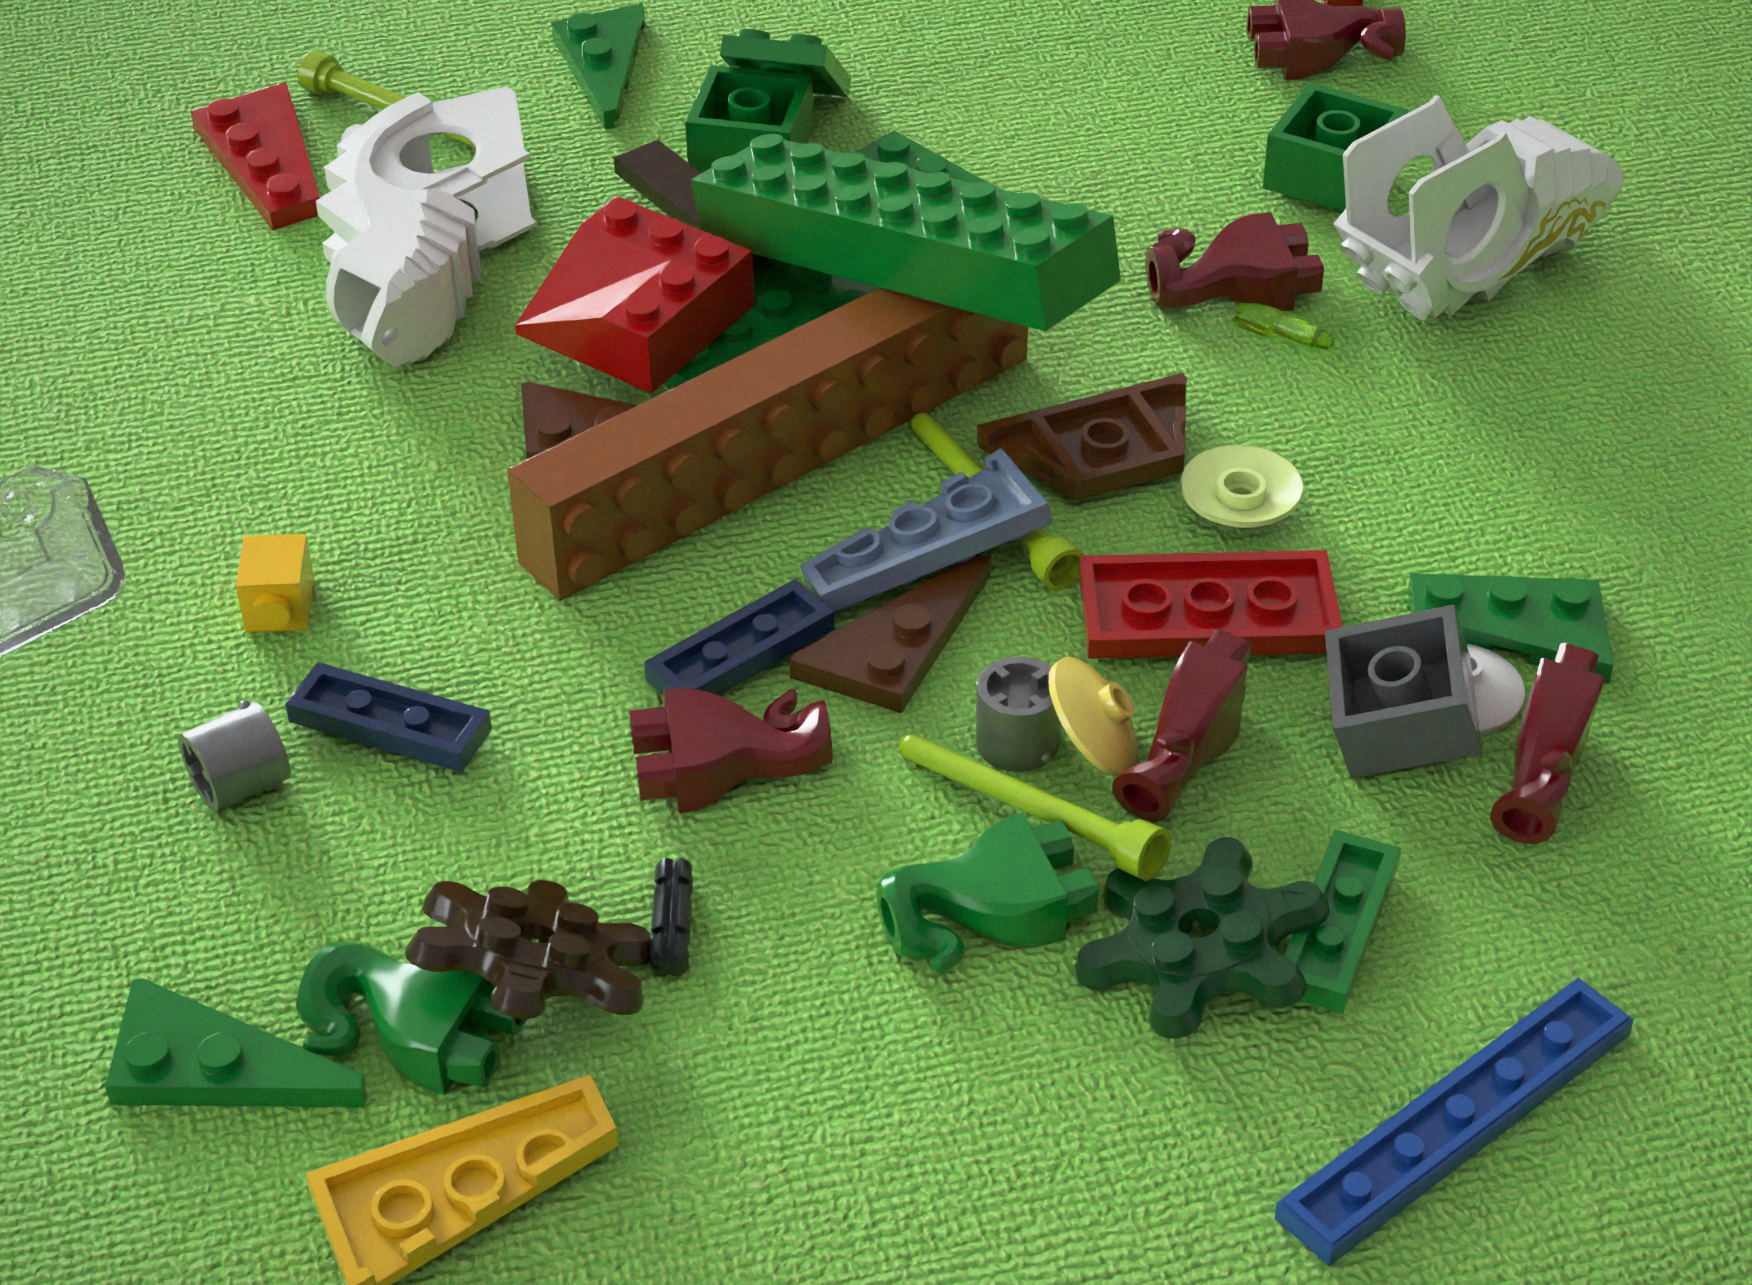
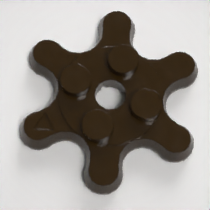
M536 880L530 883L525 892L510 887H494L488 891L487 896H484L463 884L441 881L434 884L424 898L423 912L431 919L441 922L446 926H429L418 929L406 947V959L412 965L427 971H466L475 973L490 981L494 986L490 997L491 1005L502 1014L520 1019L536 1018L544 1012L545 1000L552 996H575L582 998L604 1011L618 1015H632L642 1009L644 996L641 980L633 973L619 966L638 967L651 962V935L649 931L633 923L598 922L599 915L594 909L579 903H569L568 893L564 886L553 881ZM532 939H537V940H539V941H538V943H537V942H532L531 940H532Z

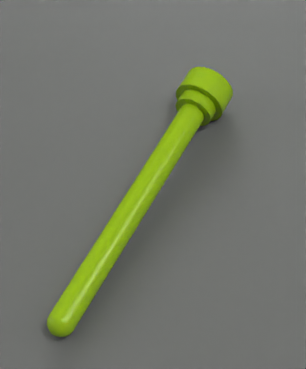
M318 50L308 52L303 57L298 68L297 78L299 85L319 95L332 94L338 91L382 110L407 98L345 73L335 57ZM440 132V134L475 148V145L466 137L454 133Z
M920 412L913 416L911 420L913 432L955 475L962 472L970 478L983 470L929 414ZM1040 528L1019 540L1030 551L1032 572L1048 589L1060 591L1072 586L1079 579V556L1084 554L1067 537L1047 535Z
M914 734L904 736L899 743L900 754L911 762L1048 823L1062 820L1068 832L1109 849V855L1112 859L1116 860L1117 867L1144 881L1153 879L1162 870L1168 859L1171 848V836L1168 830L1143 819L1133 822L1124 821L1118 824Z

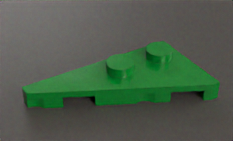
M643 4L594 14L578 13L570 16L568 19L551 22L554 43L605 129L615 127V121L620 118L623 107L622 93L624 89H628L634 67L633 58L637 56L639 49L638 36L640 29L645 28Z
M132 980L105 1085L110 1105L365 1107L367 1095L364 1074L148 980Z

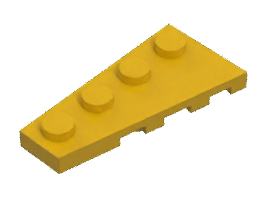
M591 1074L310 1171L306 1173L311 1197L345 1285H391L618 1146L617 1128Z

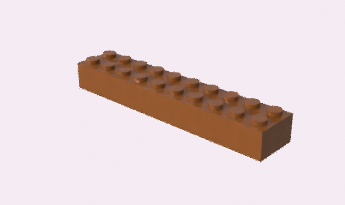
M883 288L875 289L507 469L518 563L561 601L904 424L917 413H926L934 407L1027 360L1028 327Z

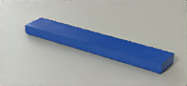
M1578 977L1276 1203L1274 1218L1328 1266L1332 1265L1629 1037L1634 1019Z

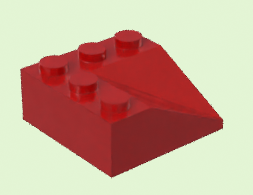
M616 196L581 223L515 325L516 335L649 393H653L755 306L752 250Z

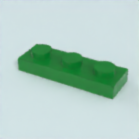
M1334 830L1313 882L1328 899L1330 913L1327 920L1320 926L1312 930L1293 933L1284 955L1304 975L1307 987L1305 995L1300 1000L1301 1002L1344 1013L1398 869L1401 853L1400 847Z

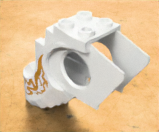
M1435 94L1430 102L1354 141L1343 153L1346 209L1334 222V226L1343 240V243L1340 245L1341 250L1353 262L1361 266L1356 276L1370 290L1379 295H1382L1386 290L1399 297L1398 301L1404 309L1420 320H1425L1428 316L1435 319L1442 311L1452 316L1474 294L1489 302L1512 276L1526 268L1540 255L1546 257L1560 250L1570 251L1574 249L1621 193L1623 174L1622 169L1609 155L1542 119L1537 120L1531 116L1523 121L1515 119L1511 123L1503 120L1485 127L1470 142L1465 144L1440 96ZM1420 155H1428L1433 160V172L1418 180L1409 191V212L1403 216H1393L1389 212L1388 197L1395 178L1409 161Z

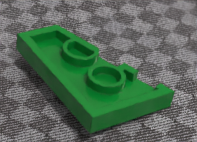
M1410 573L1408 586L1410 613L1455 605L1466 644L1480 646L1490 651L1500 646L1530 654L1529 664L1539 666L1542 658L1554 661L1560 644L1568 643L1596 652L1599 658L1594 673L1604 676V683H1610L1613 661L1599 580Z

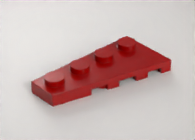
M286 82L231 99H217L209 103L208 106L190 111L195 131L272 230L318 216L316 201L320 199Z

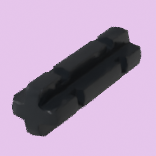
M665 857L655 866L654 882L656 883V888L653 895L651 926L653 936L650 942V969L659 977L668 974L679 977L687 971L689 964L688 944L690 943L692 905L690 899L693 886L692 865L687 859L682 857L676 860Z

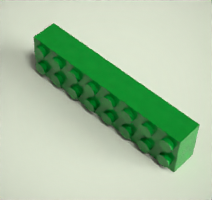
M765 134L752 139L749 147L733 156H726L715 160L711 165L712 168L691 179L700 229L752 250V254L1045 332L1121 281L1113 215L1088 210L1085 205L1079 203H1057L1041 199L1035 193L1018 194L997 189L988 182H966L953 179L944 172L927 173L907 168L906 164L900 162L884 163L867 159L861 153H841L824 149L818 143L802 144L784 140L779 134Z

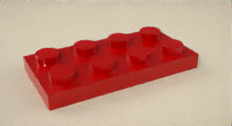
M1327 550L1079 556L1078 575L1088 659L1180 657L1189 641L1205 646L1216 629L1224 630L1247 640L1251 644L1250 655L1327 653L1325 631L1343 627Z

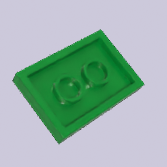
M740 29L739 36L723 35L720 56L730 67L812 75L813 94L849 98L851 77L828 46L822 45V39L819 37L792 34L790 41L770 40V33L755 29Z

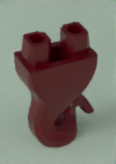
M1274 0V5L1248 7L1246 32L1249 42L1255 41L1254 60L1256 67L1281 68L1285 80L1302 79L1327 70L1360 42L1369 52L1387 60H1392L1393 56L1401 57L1405 50V18L1400 7L1380 9L1366 6L1341 7L1322 4L1315 0Z
M1271 212L1251 214L1232 221L1219 232L1199 260L1186 268H1181L1180 263L1190 256L1196 243L1195 235L1187 229L1161 230L1157 234L1158 241L1146 250L1145 267L1148 287L1153 302L1160 307L1186 308L1208 301L1224 299L1236 301L1260 310L1291 311L1294 310L1295 296L1321 293L1324 265L1318 254L1307 256L1309 242L1302 222L1277 225Z
M1216 629L1205 646L1193 641L1188 642L1169 682L1159 712L1147 761L1123 770L1113 780L1112 793L1124 810L1140 819L1153 823L1165 820L1181 797L1183 788L1194 774L1208 760L1223 755L1233 745L1239 736L1242 706L1245 700L1246 664L1250 659L1251 644L1247 640L1224 630Z
M1561 643L1554 661L1546 658L1540 660L1515 744L1512 789L1495 802L1490 813L1491 823L1494 829L1501 835L1517 842L1534 845L1548 841L1555 833L1562 812V799L1568 791L1571 773L1577 766L1584 750L1605 681L1604 676L1594 673L1599 658L1596 652L1568 643Z
M683 688L663 690L664 707L629 710L633 753L641 754L669 750V753L635 757L640 801L676 797L679 813L704 809L719 800L731 788L748 780L794 777L811 773L833 762L830 722L825 701L810 703L798 712L791 714L798 703L797 692L794 689H789L768 706L763 715V721L727 698L710 692Z

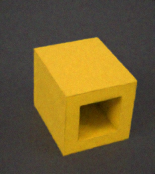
M306 534L244 536L236 589L245 632L308 630L314 575Z

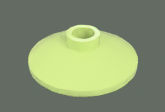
M1225 445L1208 449L1191 459L1182 473L1181 490L1187 504L1202 517L1230 527L1254 528L1276 523L1293 513L1301 501L1303 483L1294 465L1273 451L1250 445Z

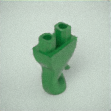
M1024 813L1007 817L988 828L968 851L956 858L897 867L886 873L877 884L876 897L881 923L893 951L900 956L908 958L932 959V969L937 973H942L962 961L965 954L963 941L950 928L925 919L920 913L921 911L938 914L1001 944L1014 947H1039L1065 940L1066 922L1097 912L1098 884L1089 868H1081L1059 875L1055 873V869L1073 865L1074 861L1072 838L1062 820L1031 828Z
M333 942L317 950L305 969L296 1001L299 1018L308 1028L318 1034L307 1036L303 1041V1048L322 1056H340L351 1052L359 1043V1024L346 1008L354 993L363 996L369 1007L380 1045L392 1065L410 1082L442 1095H446L454 1081L486 1088L497 1070L500 1052L498 1040L482 1036L486 1028H490L506 1034L518 1035L527 1019L513 1018L497 1011L490 1001L491 993L494 990L493 984L475 973L466 971H427L412 964L401 963L377 948L357 942Z

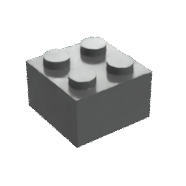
M1455 605L1325 631L1333 730L1351 779L1483 754L1471 659Z

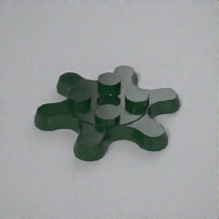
M1221 837L1212 841L1205 850L1201 865L1193 873L1176 879L1163 880L1153 878L1144 881L1116 868L1107 877L1103 898L1105 906L1110 911L1122 915L1129 923L1117 934L1090 941L1080 949L1075 963L1076 979L1082 986L1093 990L1109 989L1117 984L1129 981L1142 982L1149 985L1156 992L1149 1010V1024L1156 1034L1168 1039L1182 1038L1196 1031L1202 1023L1206 1004L1214 997L1224 993H1246L1255 998L1261 1005L1269 1008L1281 1009L1289 1007L1300 1001L1305 995L1306 981L1300 969L1290 959L1277 953L1276 949L1280 942L1288 935L1299 931L1312 930L1324 923L1330 913L1328 899L1316 884L1309 881H1297L1273 889L1251 886L1247 883V880L1253 870L1252 856L1239 840L1231 837ZM1199 921L1202 928L1215 929L1212 934L1202 938H1191L1188 935L1193 930V922Z

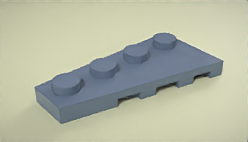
M1002 448L984 458L986 464L984 470L970 478L962 472L957 473L940 483L943 494L922 506L912 501L891 512L892 518L889 521V525L878 532L863 528L800 565L808 590L835 612L851 609L865 599L895 587L910 585L924 575L951 564L967 562L978 553L1008 541L1023 539L1032 531L1052 524L1049 505Z

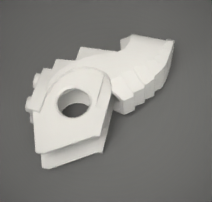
M507 86L434 103L419 92L379 112L365 124H355L347 128L341 137V142L337 144L338 158L324 167L327 187L331 192L316 201L318 216L335 232L334 235L323 242L325 258L331 262L326 279V302L331 316L343 328L360 339L373 353L394 368L412 364L415 361L425 360L436 348H440L443 342L450 340L456 321L465 317L466 299L473 297L472 282L481 279L479 251L485 248L492 249L537 226V221L531 218L523 164L524 161L531 157L530 153L524 150L516 92ZM446 132L466 137L475 145L476 155L469 164L433 172L428 134ZM462 201H466V202L472 204V205L477 209V212H478V218H477V220H475V212H474V209L471 208L470 206L466 205V204L463 203Z

